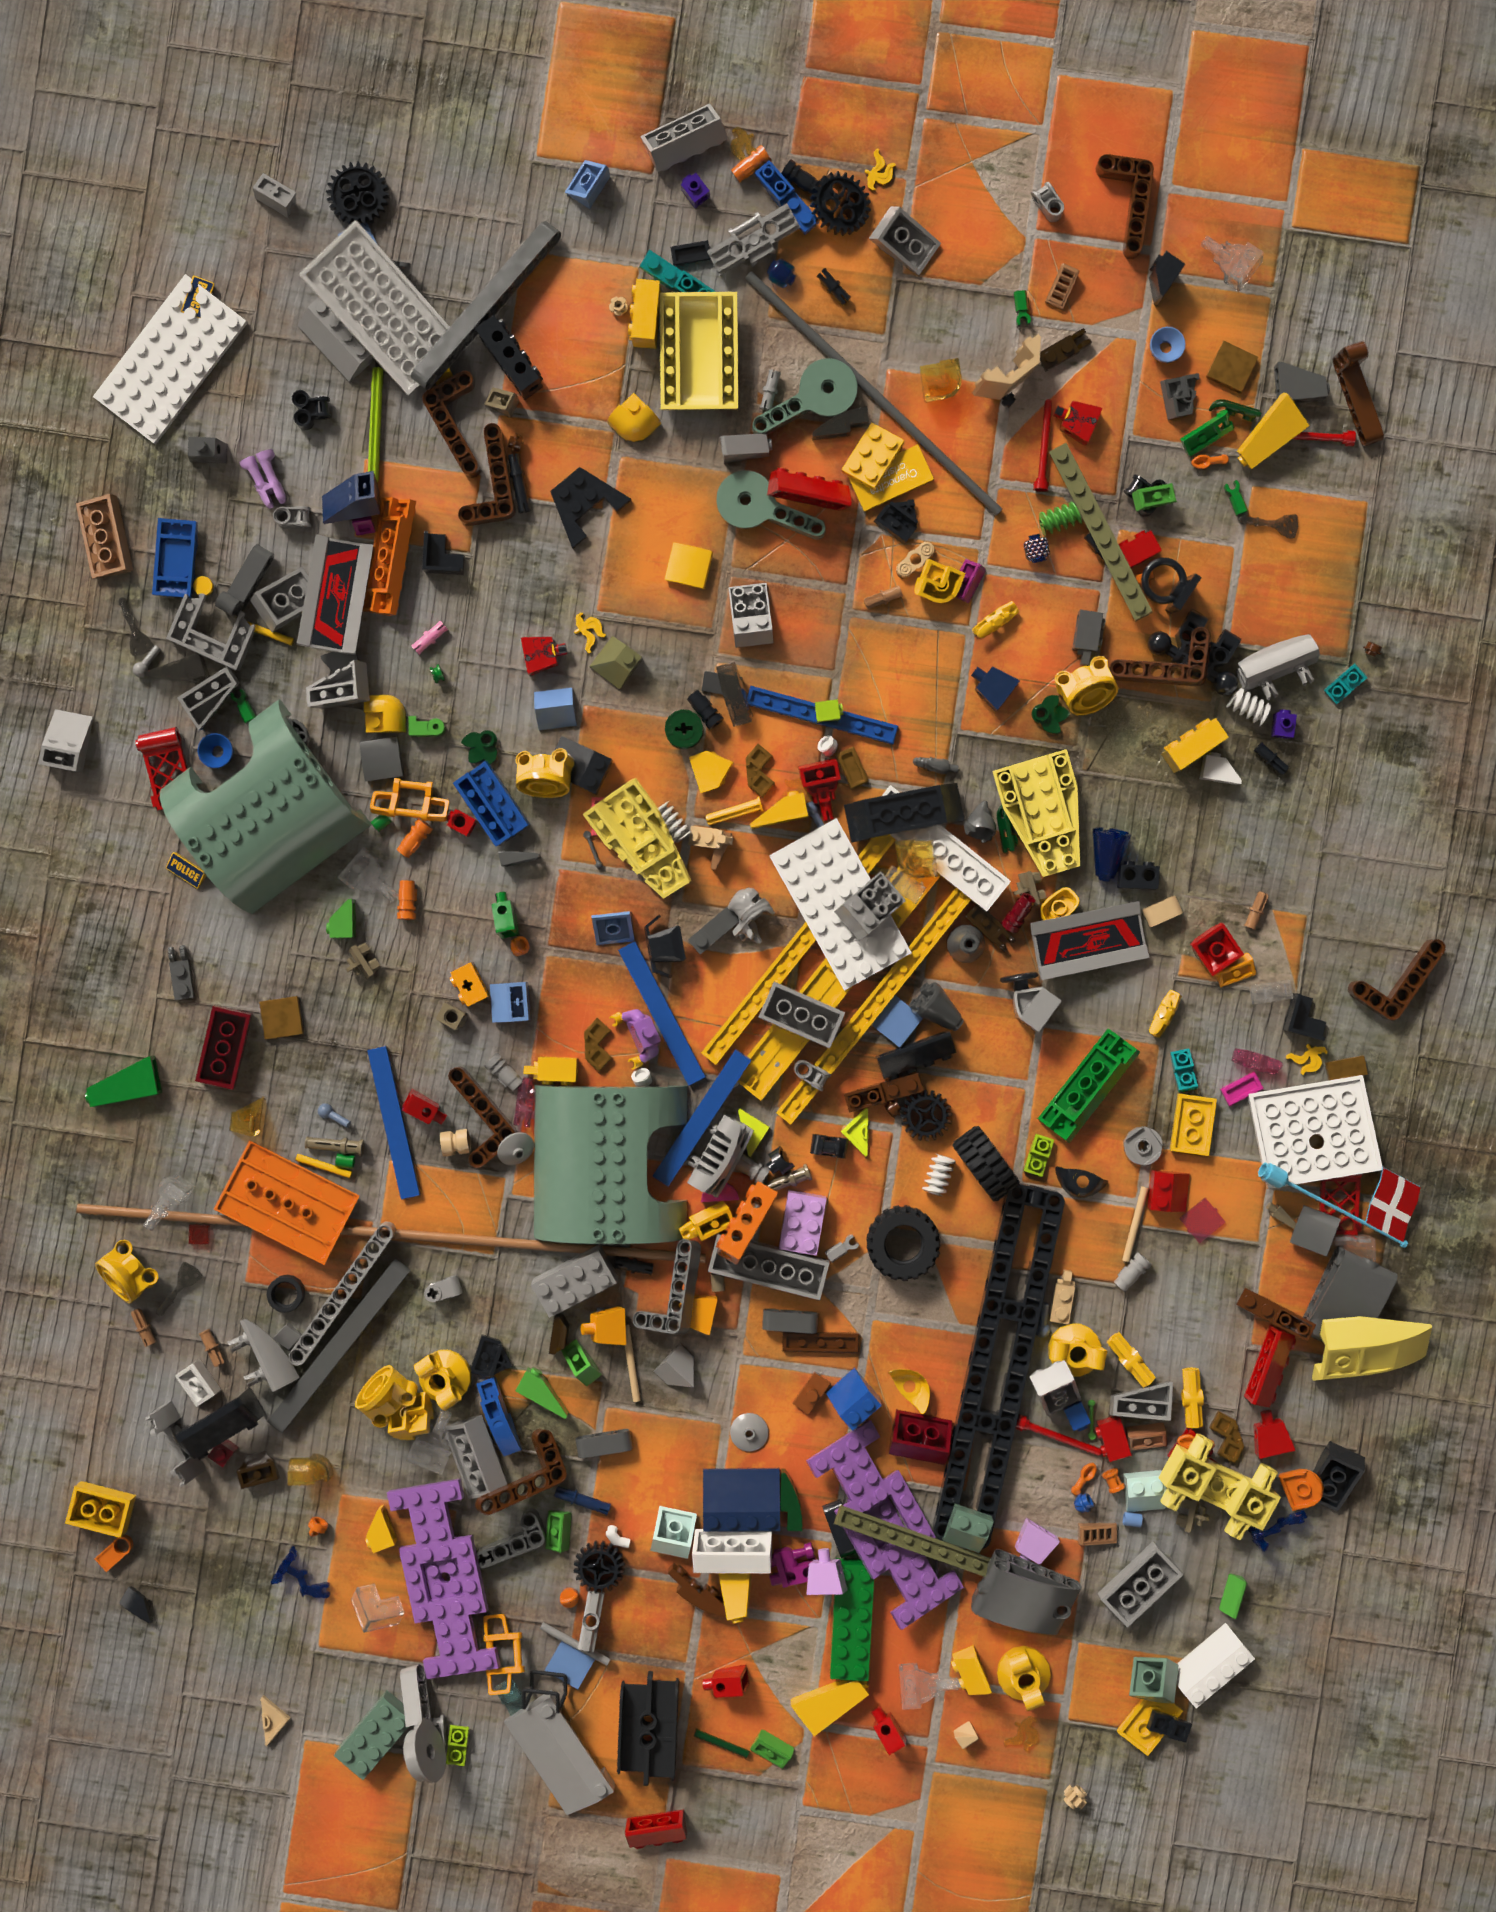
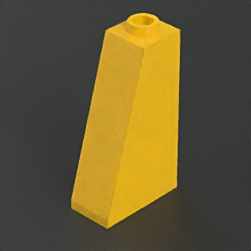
M1283 392L1237 450L1239 454L1237 459L1243 467L1247 466L1253 469L1310 426L1289 394Z
M718 1573L727 1621H732V1624L744 1622L743 1618L748 1617L751 1573Z
M838 1680L792 1698L791 1707L813 1736H816L869 1695V1684L867 1681Z

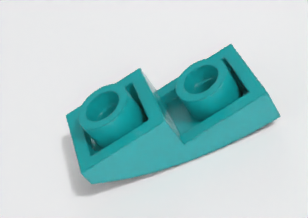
M1354 663L1326 687L1324 691L1338 704L1368 677Z
M1190 1049L1170 1052L1178 1092L1197 1089L1198 1084L1193 1069L1194 1064Z

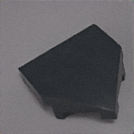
M914 499L906 502H890L874 520V523L904 545L917 528L918 520L916 519Z
M481 1334L470 1367L471 1372L485 1377L490 1376L491 1378L493 1375L511 1368L512 1364L501 1341Z

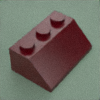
M896 1409L890 1437L889 1454L945 1465L950 1452L953 1420Z

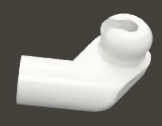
M608 1526L606 1537L615 1546L629 1548L630 1539L620 1537L616 1526Z

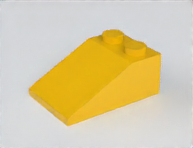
M799 790L788 792L786 797L782 798L750 824L751 829L808 818L804 793L799 794Z

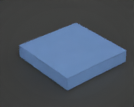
M894 995L871 1025L898 1047H901L923 1018L914 1014L905 1002Z
M561 1641L545 1671L566 1674L567 1684L578 1689L595 1659Z

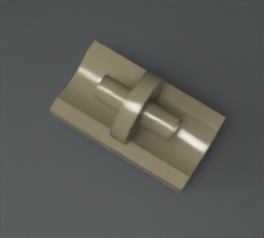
M1028 871L1018 874L1020 882L1016 883L1018 890L1013 892L1014 895L1019 894L1021 897L1022 893L1030 894L1036 900L1033 906L1039 905L1040 902L1047 898L1043 889L1036 890L1035 884L1042 880L1039 872Z
M366 943L359 946L354 945L349 950L353 959L351 957L347 959L350 965L346 968L347 972L353 970L356 976L362 972L365 978L369 979L381 966L375 958L368 963L364 959V956L371 952Z
M1187 1496L1182 1501L1180 1507L1190 1509L1189 1514L1179 1513L1176 1524L1185 1528L1186 1532L1191 1533V1530L1194 1529L1196 1518L1198 1519L1196 1525L1202 1526L1203 1520L1209 1521L1210 1516L1205 1514L1206 1507L1201 1506L1198 1512L1200 1500L1198 1502Z

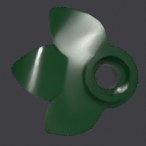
M1058 695L1047 696L1042 704L1036 705L1031 712L1033 720L1041 723L1045 731L1053 734L1060 733L1059 722H1062L1070 715L1066 708L1058 705ZM1038 711H1043L1044 717H1039Z
M485 730L481 733L471 732L461 741L464 746L470 748L468 754L470 763H478L483 759L488 761L489 764L495 761L497 757L495 747L497 736L494 732L490 730ZM486 737L491 738V742L488 744L484 741Z

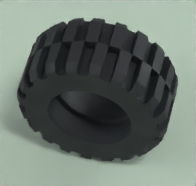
M974 1126L953 1142L952 1146L993 1201H999L1019 1186V1179L979 1126Z
M898 1205L893 1206L889 1210L887 1208L881 1215H877L874 1218L875 1221L873 1224L871 1223L866 1238L867 1251L873 1265L881 1274L889 1276L896 1281L897 1279L908 1281V1279L912 1278L916 1280L919 1278L918 1276L927 1274L930 1267H934L936 1258H939L941 1241L938 1229L926 1213H923L918 1208H911L907 1205L899 1207ZM900 1225L914 1228L921 1237L919 1253L914 1258L906 1261H899L891 1257L885 1246L888 1233Z

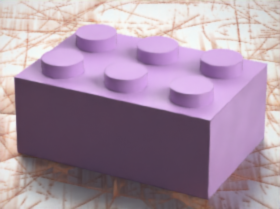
M788 1190L779 1249L817 1256L826 1196Z

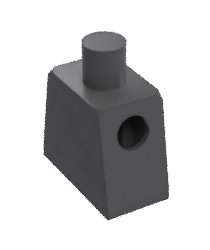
M189 437V461L227 464L228 444L212 437Z

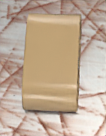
M1175 895L1142 909L1149 927L1158 925L1183 913Z

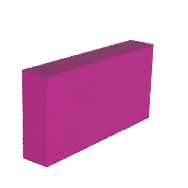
M1253 1071L1224 1086L1220 1091L1228 1106H1232L1249 1097L1248 1094L1257 1093L1264 1088Z

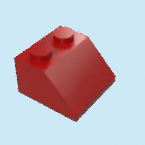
M1151 1169L1147 1208L1164 1212H1186L1190 1174Z

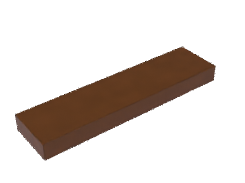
M783 1332L782 1351L859 1353V1333Z

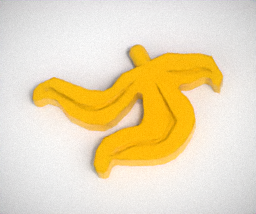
M876 149L873 153L876 166L871 171L865 170V173L869 175L867 177V186L872 191L876 190L873 187L875 182L880 185H886L892 180L893 168L896 166L895 163H890L887 165L884 173H877L885 166V161L879 154V149Z
M580 612L576 615V626L578 629L574 633L578 634L581 632L582 635L587 637L585 650L587 653H591L590 649L595 643V636L587 630L594 629L599 637H605L606 634L602 633V625L598 619L590 617L584 622L581 617L583 613Z
M1307 1044L1308 1050L1302 1056L1289 1053L1286 1055V1059L1291 1058L1297 1064H1304L1310 1056V1064L1304 1065L1300 1073L1304 1075L1305 1072H1314L1322 1065V1059L1318 1054L1323 1052L1327 1054L1325 1047L1314 1046L1311 1048L1310 1044Z

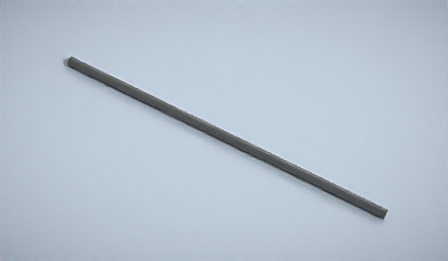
M752 271L746 276L745 279L826 356L845 363L853 371L857 385L993 514L997 516L1002 511V508L762 280Z

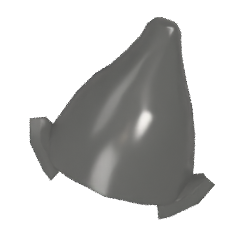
M982 801L973 810L964 825L966 835L980 839L982 843L991 841L996 834V824L989 812L987 801Z

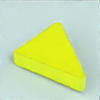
M739 1108L740 1122L754 1130L746 1146L748 1156L751 1157L769 1129V1126Z
M864 1108L841 1131L865 1157L868 1155V1108Z

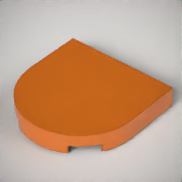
M1296 1469L1278 1475L1292 1511L1317 1505L1324 1494V1486L1321 1479L1310 1470Z

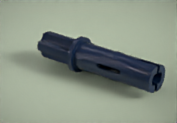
M558 1486L554 1493L556 1498L571 1502L570 1505L576 1504L608 1515L611 1503L578 1493L577 1490L572 1491Z

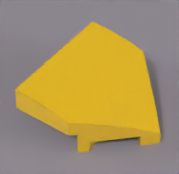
M704 751L689 757L700 793L719 788L724 784L728 771L734 763L717 755L714 751Z

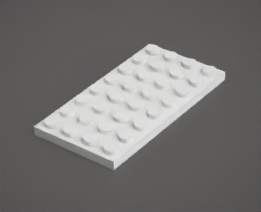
M355 220L298 275L406 395H409L419 385L411 378L413 369L450 326Z
M186 274L93 396L155 445L248 323L199 284V293L196 295V301L200 304L201 318L196 317V311L193 308H187L184 313L181 312L187 293L193 289L192 279Z
M837 818L769 856L844 990L912 953L891 915L859 941L834 912L871 880Z

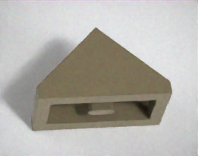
M492 387L484 405L511 418L519 403V399L513 392Z

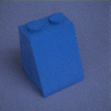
M855 1367L826 1392L837 1413L852 1431L882 1406L880 1396Z

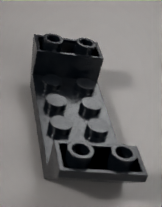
M957 783L879 796L844 805L851 843L920 828L965 821Z

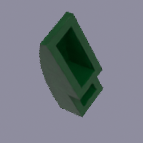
M781 1469L780 1511L787 1512V1531H803L802 1512L796 1488L786 1469Z

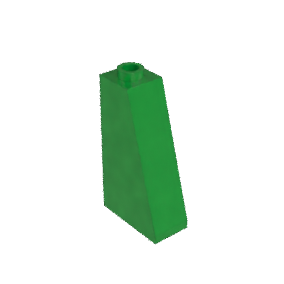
M156 1056L146 1057L86 1088V1102L90 1107L163 1093Z

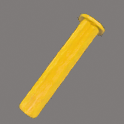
M758 796L755 800L707 814L708 825H714L758 810L763 811L760 798Z

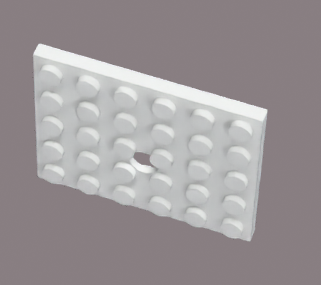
M1363 1075L1248 1094L1261 1163H1272L1287 1171L1288 1181L1297 1185L1382 1170V1162ZM1317 1134L1323 1138L1324 1145L1321 1149H1314L1310 1146L1309 1139L1312 1135ZM1266 1183V1188H1267V1189L1276 1188V1187H1274V1186H1272V1185Z

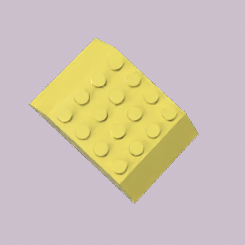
M737 292L660 293L661 410L738 409Z

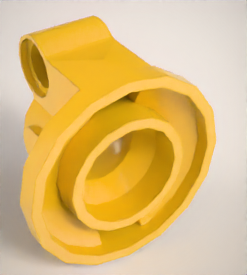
M1103 656L1094 657L1091 660L1090 666L1080 667L1071 674L1067 671H1061L1055 676L1057 693L1063 697L1070 712L1077 716L1088 715L1106 707L1113 701L1119 689L1108 668V661Z
M558 748L553 751L552 755L539 754L532 756L527 751H522L516 756V788L520 792L540 798H556L568 794L574 759L566 750Z
M120 1240L112 1251L95 1263V1267L106 1284L122 1300L132 1303L145 1289L155 1285L158 1280V1273L152 1268L145 1269L139 1260L131 1254L132 1244L127 1240ZM125 1246L128 1252L120 1254L118 1247ZM150 1274L153 1277V1282H146L143 1276Z
M1069 1323L1059 1327L1052 1334L1048 1343V1356L1052 1364L1065 1360L1073 1377H1081L1090 1373L1093 1369L1104 1370L1108 1350L1101 1346L1098 1336L1088 1326L1080 1323ZM1076 1346L1083 1347L1086 1351L1084 1358L1080 1361H1073L1070 1358V1352Z
M438 1350L414 1364V1369L419 1376V1383L423 1392H426L430 1399L435 1400L444 1411L460 1402L462 1396L469 1389L471 1370L468 1362L457 1352ZM439 1374L445 1379L446 1385L444 1388L439 1387L435 1383L433 1375Z
M391 1365L384 1366L363 1386L355 1401V1407L371 1419L374 1426L383 1428L387 1426L389 1416L393 1415L402 1405L411 1406L415 1403L418 1390L417 1384L407 1380Z
M1028 1646L1014 1647L1007 1651L1000 1659L997 1668L998 1682L1003 1691L1014 1699L1024 1701L1027 1711L1045 1705L1042 1693L1049 1684L1051 1674L1049 1663L1044 1655L1035 1648ZM1023 1674H1031L1034 1677V1681L1028 1685L1022 1686L1018 1684V1680Z

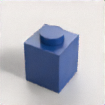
M1081 1401L1063 1408L1073 1431H1082L1091 1423Z

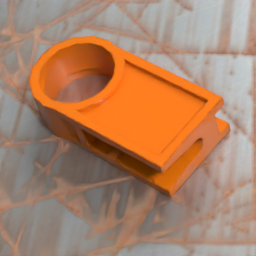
M123 1535L121 1538L117 1537L95 1558L96 1562L107 1572L132 1550L134 1545L132 1538L128 1535ZM117 1540H126L129 1544L128 1551H120L117 1548Z

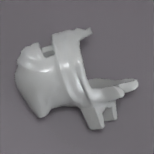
M741 889L736 892L728 905V909L734 911L739 919V924L732 931L734 937L740 936L741 941L750 938L751 940L754 939L756 943L761 944L762 939L758 933L755 920L765 911L772 915L775 912L770 903L765 898L759 896L756 889Z

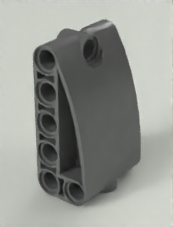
M1338 1246L1334 1250L1303 1316L1305 1319L1316 1324L1310 1337L1323 1342L1320 1336L1323 1320L1349 1317L1378 1318L1397 1281V1273Z
M996 1549L987 1565L986 1576L978 1583L972 1595L971 1609L976 1615L1005 1626L1034 1633L1057 1635L1065 1619L1070 1616L1071 1608L1082 1586L1075 1579L1006 1551Z

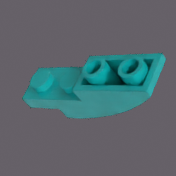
M650 249L639 266L640 269L654 277V280L660 281V284L673 292H716L684 270L681 271Z

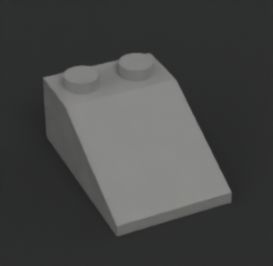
M891 206L869 237L882 251L917 275H920L941 244L908 213L897 206Z
M303 567L255 592L250 600L271 632L280 629L302 615L308 575Z

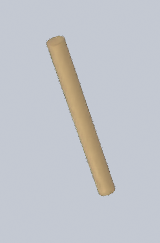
M1141 1186L1122 1258L1126 1262H1130L1149 1188Z
M626 1325L625 1351L633 1402H638L641 1399L629 1325Z

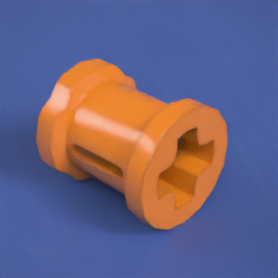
M1112 1468L1102 1474V1477L1106 1479L1109 1486V1493H1116L1125 1488V1484L1119 1478L1117 1468Z

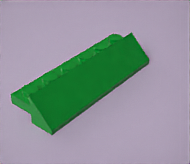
M1108 1028L1037 1119L1070 1143L1140 1054V1051Z

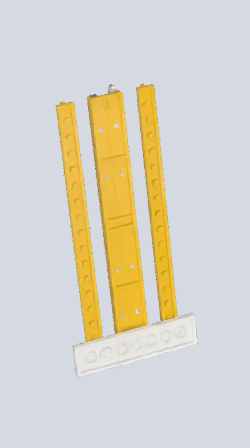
M890 785L882 796L900 792ZM941 825L874 837L858 855L867 874H869L895 840L911 851L888 879L906 900L890 914L898 929L940 876L944 877L956 888L908 946L912 953L896 961L833 1040L831 1047L827 1048L814 1064L830 1074L834 1072L970 900L987 912L1011 882ZM806 922L701 1052L715 1065L763 1007L773 982L781 984L816 939ZM825 958L799 992L836 1008L852 987L846 990L842 988L829 962ZM772 1024L747 1057L752 1060L734 1087H737L739 1084L761 1101L808 1043L809 1039ZM802 1079L776 1113L789 1124H792L819 1090Z

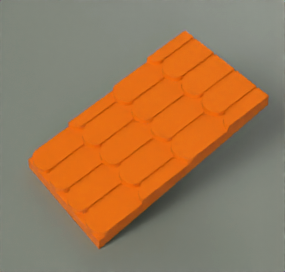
M249 1140L214 1210L325 1265L360 1196Z

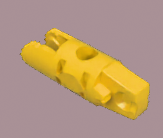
M1011 601L983 618L981 622L975 625L972 631L982 639L1008 623L1019 613V609Z
M1170 990L1162 1000L1153 1017L1154 1020L1151 1023V1027H1149L1150 1034L1155 1038H1160L1163 1035L1162 1033L1169 1026L1177 1011L1182 996L1173 990Z

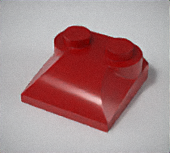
M1222 922L1202 933L1190 944L1193 952L1197 954L1211 976L1216 975L1244 955Z

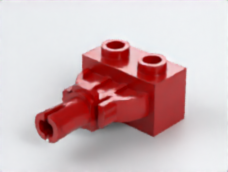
M834 758L798 766L801 785L812 796L813 803H818L816 795H818L822 821L828 820L826 811H828L829 819H834L829 793L831 792L833 800L836 799L835 790L838 780H841L837 760Z

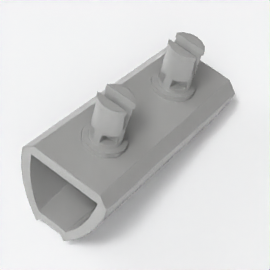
M247 1319L240 1320L244 1330L243 1335L227 1342L228 1345L239 1343L231 1349L232 1353L247 1345L251 1346L259 1362V1370L243 1376L245 1380L254 1378L247 1383L248 1388L265 1380L273 1392L300 1378L287 1355L265 1331Z

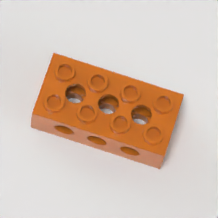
M759 1181L756 1185L751 1184L745 1196L747 1198L746 1202L741 1201L735 1214L738 1216L736 1219L731 1218L726 1228L728 1233L726 1235L722 1234L717 1242L718 1255L735 1265L738 1264L776 1199L778 1192ZM756 1203L760 1208H754L751 1204ZM741 1220H747L750 1224L745 1225ZM737 1236L740 1241L735 1242L731 1237Z

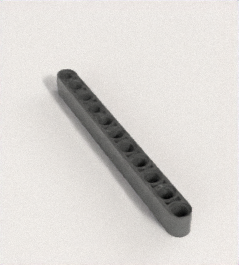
M547 221L540 223L417 364L411 373V378L423 388L429 390L478 335L475 328L499 311L561 238V232Z
M397 1259L390 1264L267 1421L281 1433L285 1431L411 1271L408 1267Z

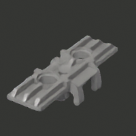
M787 203L763 218L757 212L754 214V217L734 229H728L731 237L707 251L720 276L749 259L753 267L757 264L758 259L767 254L771 256L776 253L773 247L774 243L801 228ZM758 223L760 224V229L742 240H738L737 236ZM773 224L776 227V232L772 235H768L765 232L766 225ZM732 246H741L743 249L742 253L739 255L733 254L731 251Z

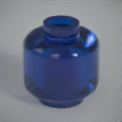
M784 259L774 260L767 271V274H769L768 279L780 288H785L787 285L791 286L797 277L794 274L795 267Z

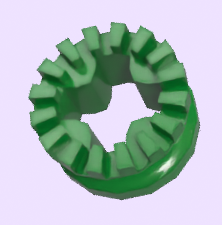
M439 664L436 665V668L430 667L436 684L439 683V680L445 681Z

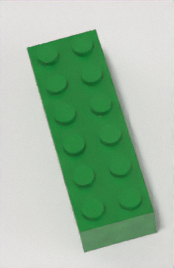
M836 1558L841 1561L847 1591L843 1594H834L830 1679L869 1681L874 1579L870 1577L861 1559Z

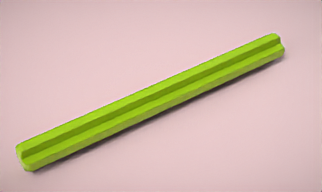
M381 367L372 368L368 472L374 471L377 482L379 481L383 369Z

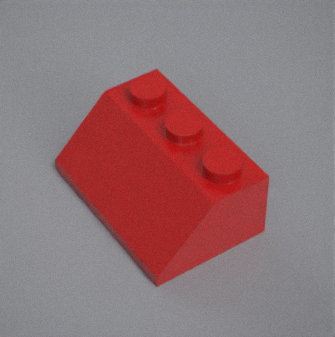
M684 1809L627 1818L625 1837L629 1848L641 1849L646 1845L660 1846L665 1842L680 1843L687 1838Z

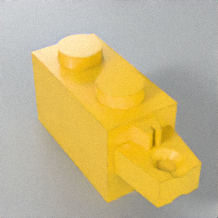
M540 1056L538 1061H534V1066H524L523 1074H534L533 1079L542 1081V1084L552 1085L553 1081H561V1085H573V1082L577 1081L578 1058Z
M721 1201L690 1216V1221L680 1227L679 1232L683 1239L699 1237L703 1241L725 1230L733 1216L729 1207L724 1201Z

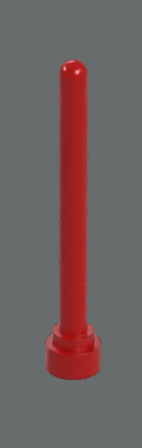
M1046 399L1044 403L1038 477L1033 484V490L1037 492H1047L1049 490L1046 469L1052 412L1051 399Z
M1347 430L1342 434L1301 432L1293 439L1341 442L1345 446H1354L1356 431Z
M1018 1414L1015 1429L1019 1431H1026L1028 1429L1097 1456L1102 1454L1101 1449L1031 1423L1026 1416Z

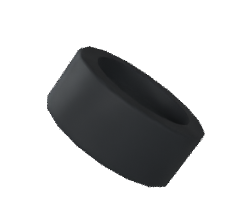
M293 1275L279 1276L270 1283L267 1289L268 1303L278 1312L286 1313L293 1311L304 1300L305 1288L303 1283ZM284 1282L291 1283L297 1290L295 1301L288 1305L281 1304L275 1297V1289Z

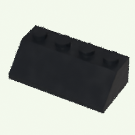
M946 1030L875 1057L882 1077L884 1079L888 1078V1081L898 1078L899 1073L906 1072V1074L917 1071L916 1067L924 1065L925 1068L934 1065V1061L942 1058V1061L953 1058L952 1054L956 1053L951 1033Z

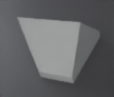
M679 1344L654 1372L667 1385L694 1388V1356Z

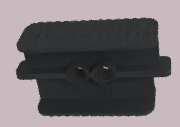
M648 1671L647 1685L625 1684V1681H622L619 1701L617 1774H620V1771L644 1772L643 1786H648L649 1777H667L675 1781L679 1678H676V1681L653 1680V1671ZM651 1716L654 1720L647 1722L644 1720V1717ZM650 1735L653 1739L646 1741L643 1739V1736Z

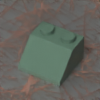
M954 1504L943 1541L980 1553L988 1540L994 1522L992 1516Z
M1134 1657L1129 1696L1157 1703H1175L1179 1664L1168 1658Z

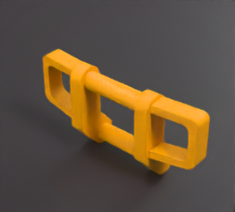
M394 778L393 792H373L370 812L389 817L404 816L421 818L422 821L445 822L449 811V800L432 797L433 782L420 783ZM401 788L425 791L422 811L397 808ZM390 799L389 809L375 807L376 800ZM431 804L444 806L443 814H429Z
M505 1614L486 1615L483 1617L485 1634L483 1638L486 1641V1649L494 1647L493 1641L513 1639L515 1666L486 1670L489 1695L507 1694L511 1691L512 1673L525 1672V1666H522V1632H509ZM501 1618L505 1633L489 1634L488 1619ZM508 1673L507 1688L505 1690H493L492 1675Z

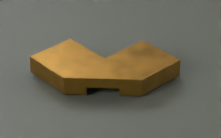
M757 744L746 757L748 786L763 798L775 782L760 771L771 759L772 755L761 745Z
M597 1017L584 1031L585 1059L600 1071L612 1058L599 1045L611 1032V1029Z
M1217 1411L1209 1426L1210 1429L1225 1436L1217 1454L1236 1463L1244 1448L1237 1422L1228 1415Z

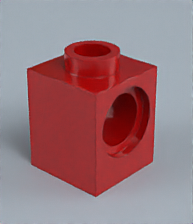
M458 809L451 810L446 820L448 821L447 826L467 837L470 836L478 822L475 818ZM464 817L465 825L463 827L456 825L457 818Z

